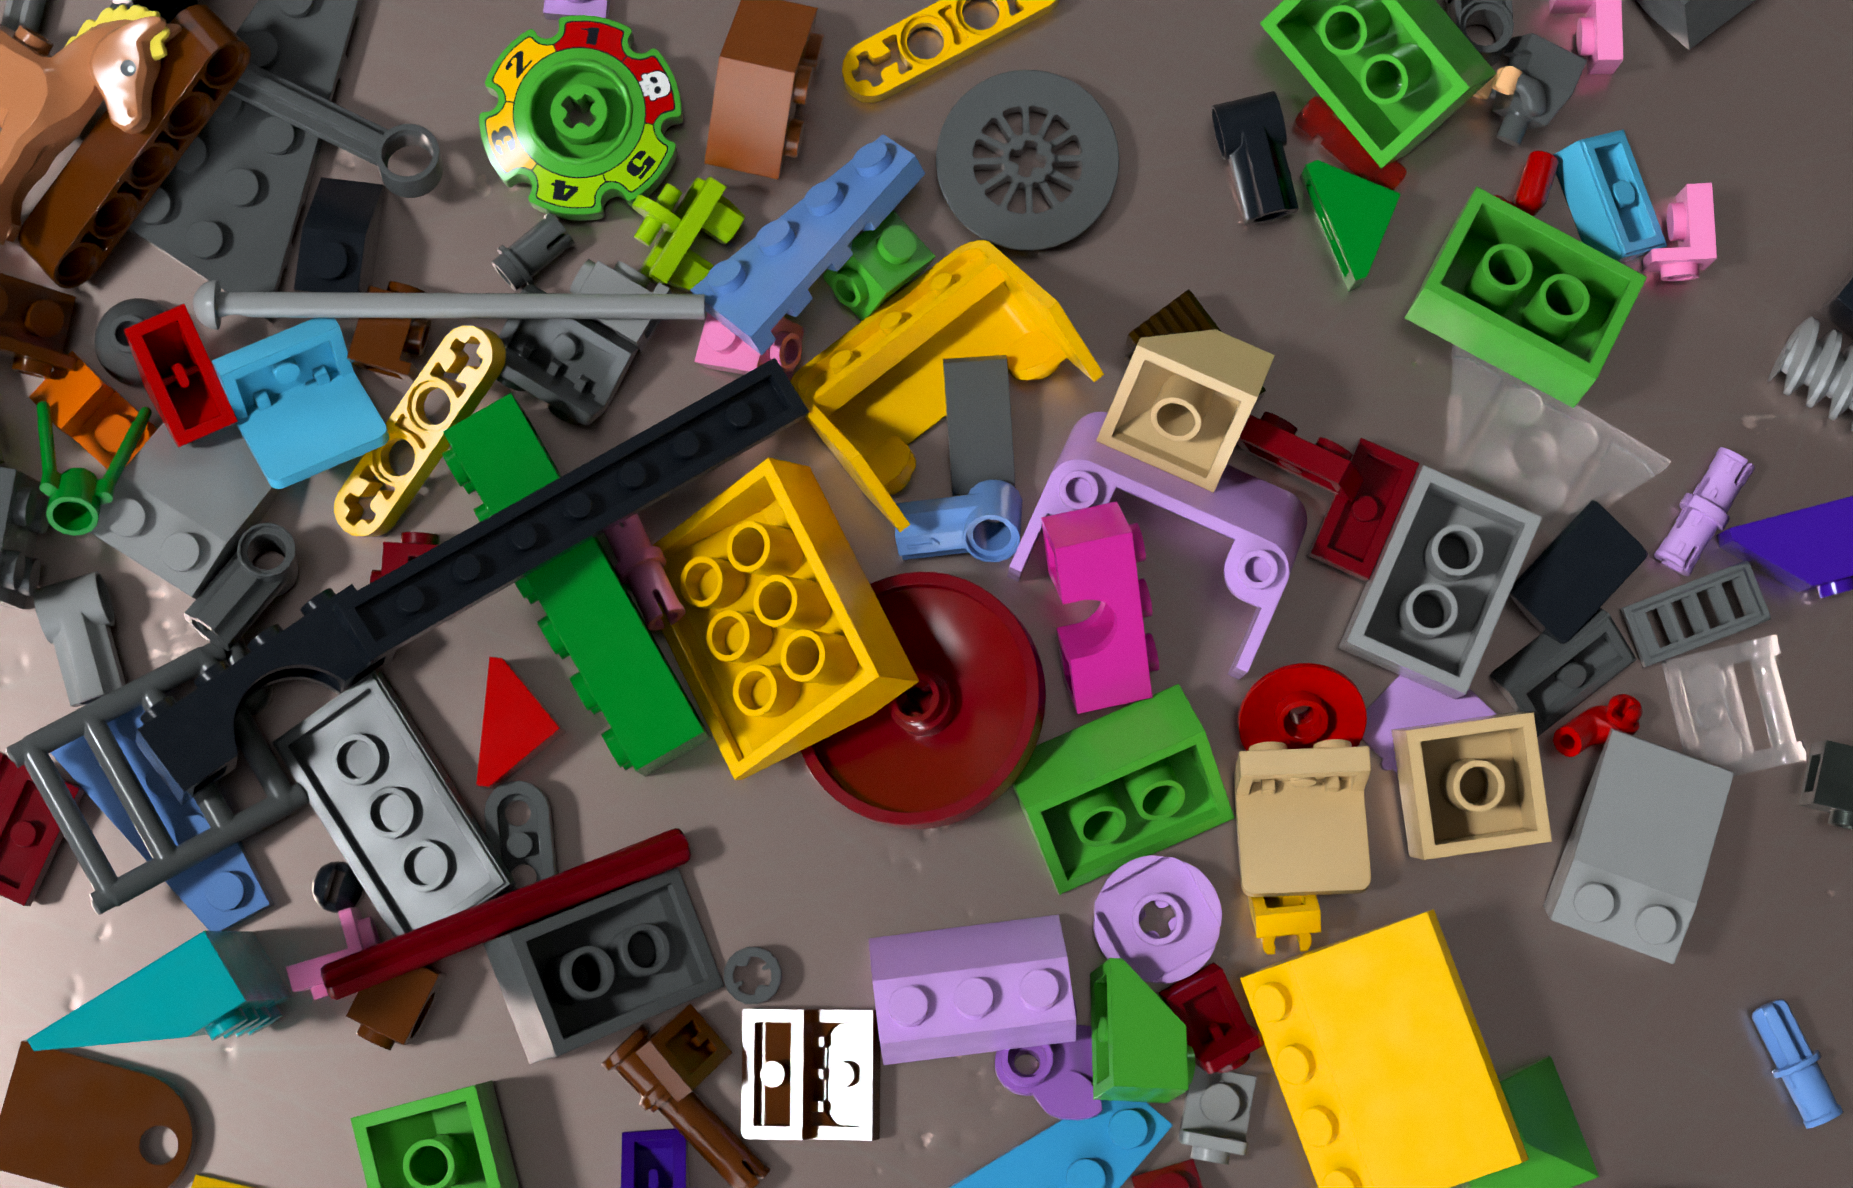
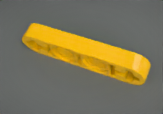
M939 0L851 48L847 52L842 65V78L845 88L853 98L862 103H877L886 100L1050 13L1058 6L1060 0H1015V8L1019 11L1015 15H1010L1007 0H989L997 7L999 18L992 27L985 30L974 29L964 21L963 9L971 0ZM928 27L939 32L943 38L944 46L937 56L930 59H920L910 52L907 41L911 33L916 29ZM896 42L900 59L909 71L900 74L898 63L895 62L881 71L882 83L878 86L873 87L867 79L859 82L854 79L860 73L859 62L868 58L871 64L879 65L891 59V50L886 45Z
M462 325L453 329L445 336L385 423L389 433L388 442L382 447L365 453L340 488L334 501V514L337 523L345 532L352 536L378 537L386 534L395 526L443 457L441 453L449 448L450 444L443 431L471 416L500 375L505 364L506 350L503 341L496 332L485 327ZM466 343L480 344L477 354L483 361L479 367L466 366L469 360L468 354L463 351ZM444 373L459 374L456 381L466 384V389L454 380L445 378ZM440 388L449 396L451 405L448 417L442 423L435 425L426 417L424 402L432 390ZM404 439L413 447L415 462L407 474L400 476L390 466L389 452L397 441ZM385 483L395 487V491L380 490V488ZM360 497H374L370 504V508L376 513L374 519L360 520L364 511L358 503Z

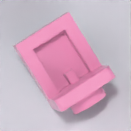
M707 312L694 362L708 369L745 375L776 358L788 379L791 380L794 369L801 358L804 328L783 317L771 330L776 338L775 342L763 355H760Z
M357 907L338 911L348 948L287 966L286 971L292 992L311 989L313 1000L329 997L321 977V968L327 963L381 943L373 918L371 916L363 918L360 908Z

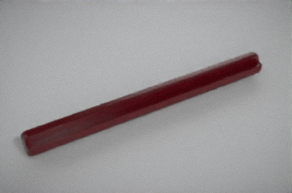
M674 828L327 963L321 968V977L327 993L331 999L339 1000L683 865L691 858L689 844L681 829Z

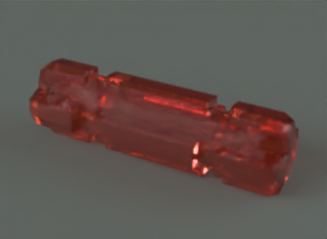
M1315 96L1309 100L1298 113L1295 119L1296 126L1311 139L1316 135L1323 140L1319 146L1354 175L1360 176L1363 173L1369 178V181L1395 191L1407 174L1406 167L1396 160L1381 169L1343 122L1333 116L1334 112L1322 97Z

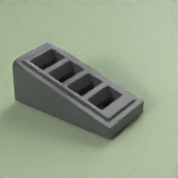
M1747 560L1620 609L1643 668L1771 620L1770 612L1752 567ZM1728 581L1731 582L1744 615L1738 619L1734 616L1722 586L1723 583ZM1705 590L1720 624L1711 629L1697 596V593ZM1678 600H1681L1695 634L1688 638H1685L1671 604ZM1655 609L1658 611L1670 641V645L1662 648L1658 644L1646 614Z

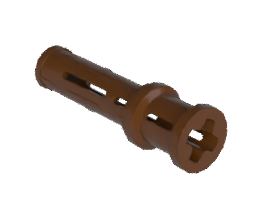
M644 1024L639 1026L601 1063V1066L606 1071L615 1070L641 1097L639 1105L645 1111L649 1110L651 1113H654L658 1110L732 1188H755L760 1183L759 1179L765 1178L771 1169L756 1157L694 1091L677 1103L635 1053L649 1040L647 1038L649 1030Z

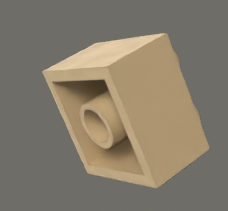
M1511 712L1391 729L1410 857L1428 860L1552 842L1534 712Z

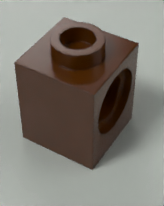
M425 965L361 990L357 993L346 1017L360 1023L356 1032L357 1035L377 1046L391 1050L395 1041L402 1045L413 1044L447 974L430 965Z

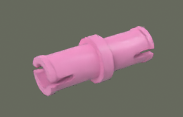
M635 514L622 521L624 527L617 524L604 533L618 561L615 572L622 584H629L645 618L647 628L652 631L661 630L665 626L661 619L663 617L657 603L661 604L670 625L678 622L685 615L686 611L679 602L664 571L667 560L660 547L652 545L638 514Z

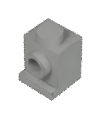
M590 259L583 264L570 288V292L573 294H672L670 288L660 282L653 293L646 289L650 280L623 262L618 261L614 269L600 261L595 263ZM662 319L592 320L639 347L638 351L642 353Z

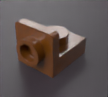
M690 1003L653 1033L650 1039L635 1053L678 1103L731 1055L732 1051Z

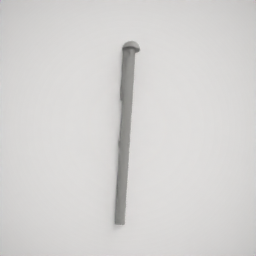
M211 280L201 285L196 291L193 298V311L196 318L204 326L216 330L220 328L221 318L228 315L260 318L705 320V294L221 292L219 280Z

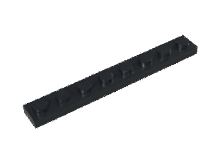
M773 358L339 600L333 606L332 611L365 664L369 666L799 422L809 413V410L776 358Z

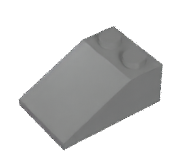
M163 422L124 468L115 485L113 500L110 503L101 505L97 526L90 533L187 595L197 599L237 552L238 541L242 534L251 526L260 523L281 489L270 486L236 423L181 447H177Z
M1611 728L1543 905L1550 920L1674 964L1698 903L1734 772Z

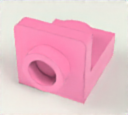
M1549 0V11L1551 14L1586 13V17L1579 18L1577 23V52L1579 56H1588V75L1614 74L1623 61L1622 0Z
M1712 183L1686 184L1676 195V203L1668 204V237L1670 241H1678L1679 247L1651 249L1643 258V272H1660L1662 281L1692 280L1699 278V270H1705L1717 259Z

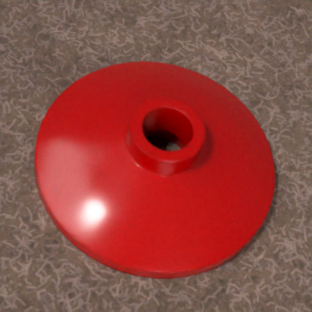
M1315 663L1291 664L1263 676L1245 695L1238 715L1239 734L1246 751H1249L1250 746L1261 742H1282L1287 745L1288 749L1313 748V745L1317 742L1330 739L1348 740L1352 743V747H1358L1364 736L1367 724L1364 700L1353 681L1334 668ZM1299 706H1310L1303 713L1295 714L1290 712V710Z

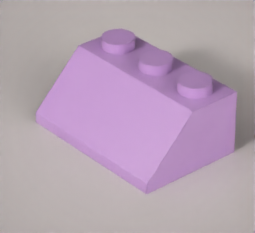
M1059 914L868 938L883 1065L1076 1041V1014L1068 957Z

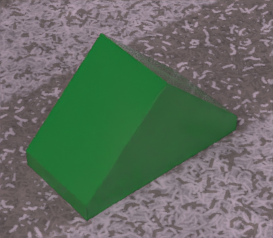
M1315 160L1305 165L1299 178L1347 290L1350 292L1359 288L1368 276L1401 194L1322 161Z

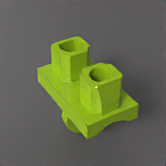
M708 177L706 181L696 178L675 213L671 211L682 195V192L674 186L666 183L656 201L638 194L631 207L645 219L635 233L634 238L650 247L661 228L664 229L638 272L646 276L653 284H658L659 282L662 284L668 283L692 293L690 289L703 280L714 266L689 249L699 231L702 230L721 244H727L734 237L745 219V215L730 200L722 196L726 186L712 177Z

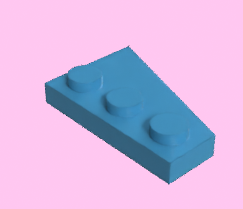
M1101 1100V1114L1090 1119L1078 1121L1060 1119L1022 1144H1018L998 1156L997 1159L950 1185L949 1188H1120L1173 1125L1147 1102Z

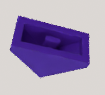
M676 1129L622 1132L621 1188H690L688 1141Z

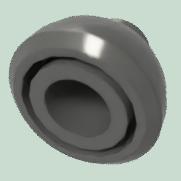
M133 298L117 303L102 316L96 328L94 344L98 360L110 376L127 385L144 386L123 329L169 310L167 307L153 300Z

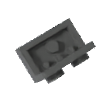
M531 283L521 291V293H546ZM507 319L499 335L506 350L505 364L496 380L510 389L528 391L548 403L547 408L561 420L588 426L607 411L639 347L592 319Z

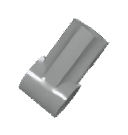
M96 571L35 589L33 597L37 617L46 639L51 644H54L70 706L79 707L87 705L126 685L110 629L115 623L114 610L101 574Z

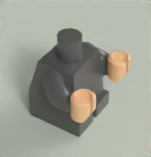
M1534 33L1510 39L1504 51V55L1510 57L1508 65L1499 68L1496 72L1497 74L1473 95L1483 100L1488 99L1489 96L1493 98L1492 111L1505 117L1496 137L1507 144L1517 147L1520 146L1527 128L1547 126L1568 101L1587 62L1586 59Z

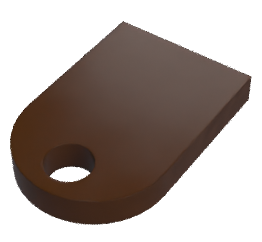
M27 1040L21 1041L0 1114V1171L63 1188H171L179 1181L188 1169L195 1153L197 1125L188 1100L175 1085L149 1072L63 1049L33 1051ZM156 1126H165L171 1129L178 1140L177 1153L168 1163H158L152 1160L145 1149L146 1136Z

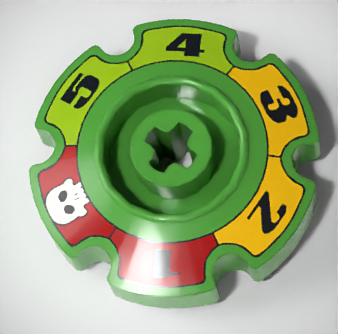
M576 15L561 17L559 19V30L555 36L544 39L539 37L533 29L527 30L504 49L488 73L485 86L491 95L498 97V103L493 110L482 112L479 115L480 133L485 151L498 176L508 188L521 182L532 185V190L528 197L529 202L534 209L542 213H551L554 217L566 220L586 221L602 219L605 216L604 206L611 198H623L631 207L638 194L645 197L651 195L666 178L676 160L678 151L675 143L664 137L665 131L670 126L683 122V107L676 80L669 65L657 49L652 48L642 54L631 50L634 36L631 28L624 24L597 16ZM590 109L594 123L588 127L579 122L573 127L569 114L574 110L585 114Z

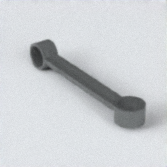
M114 2L110 5V8L116 9L118 7ZM249 62L245 72L229 92V94L378 166L381 179L386 188L400 197L417 198L424 196L435 189L442 178L443 161L438 142L434 135L422 126L401 124L388 130ZM419 146L426 149L432 156L428 167L421 173L413 176H400L388 169L389 158L403 147Z

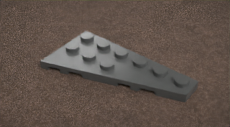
M258 0L236 34L249 46L251 63L332 102L338 79L341 80L347 57L345 53L355 18L359 17L363 0ZM228 93L128 229L205 280H219L221 290L224 292H277L283 269L287 268L293 248L291 244L301 207L305 206L323 139ZM265 318L269 322L272 321V318Z

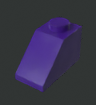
M1853 496L1739 525L1716 535L1721 549L1742 561L1747 560L1751 566L1796 592L1817 587L1821 599L1853 590Z

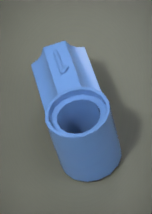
M989 479L979 482L971 488L968 495L896 503L910 523L902 532H899L895 527L898 554L902 556L903 560L970 553L974 558L984 562H1000L1007 560L1015 554L1020 544L1022 498L1019 491L1013 485L1002 480ZM986 520H998L1000 522H989Z

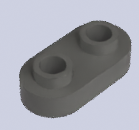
M509 781L501 784L493 790L485 804L486 837L513 879L515 871L522 865H529L535 870L536 882L556 875L551 807L546 795L535 785L524 781ZM523 801L529 806L531 815L527 823L515 826L508 818V810L515 802ZM514 885L513 887H511L509 890H507L506 892H504V893L501 894L500 896H502V895H504V894H507V893H510V892L515 891V890L520 889V888H518L516 885Z

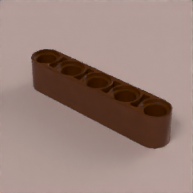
M197 4L189 6L181 11L170 23L180 25L182 31L165 44L167 56L161 59L160 71L153 87L151 120L147 127L136 134L124 132L111 123L108 110H106L24 221L18 236L20 246L59 287L71 289L80 286L97 272L245 72L251 57L249 46L207 5Z

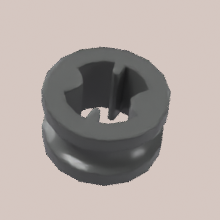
M746 947L736 951L728 959L724 968V983L727 991L736 1000L744 1004H759L769 1000L777 993L782 983V969L778 959L770 951L761 947ZM751 957H759L767 963L762 967V970L769 968L771 970L770 984L758 985L755 994H748L742 991L740 987L744 984V981L736 983L735 980L737 966H748Z

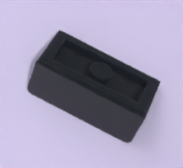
M1592 499L1514 582L1509 596L1537 630L1560 644H1565L1647 558L1648 553L1642 544L1604 507Z

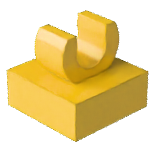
M1316 895L1248 896L1249 909L1256 937L1261 938L1267 955L1275 954L1274 941L1276 936L1296 935L1300 952L1309 950L1312 942L1311 933L1321 932V912Z

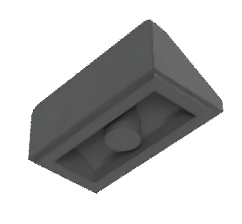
M1599 608L1567 643L1560 644L1542 633L1490 674V677L1516 712H1534L1538 737L1636 661L1637 658L1610 614Z

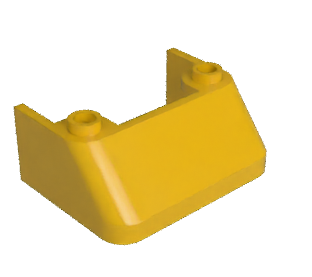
M975 240L961 245L879 307L869 317H866L800 368L790 382L809 410V413L804 418L862 492L896 529L902 532L910 523L890 495L898 493L909 483L916 467V457L908 447V444L946 416L943 359L1006 355L1008 372L1019 380H1040L1055 372L1060 363L1066 358L1093 382L1101 378L1104 373L1059 302L989 241Z

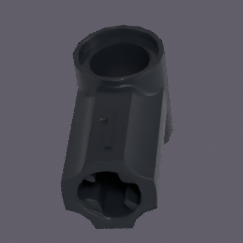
M1275 91L1212 105V121L1217 144L1223 160H1229L1244 224L1265 223L1296 213L1299 207L1283 147L1287 145L1285 122Z

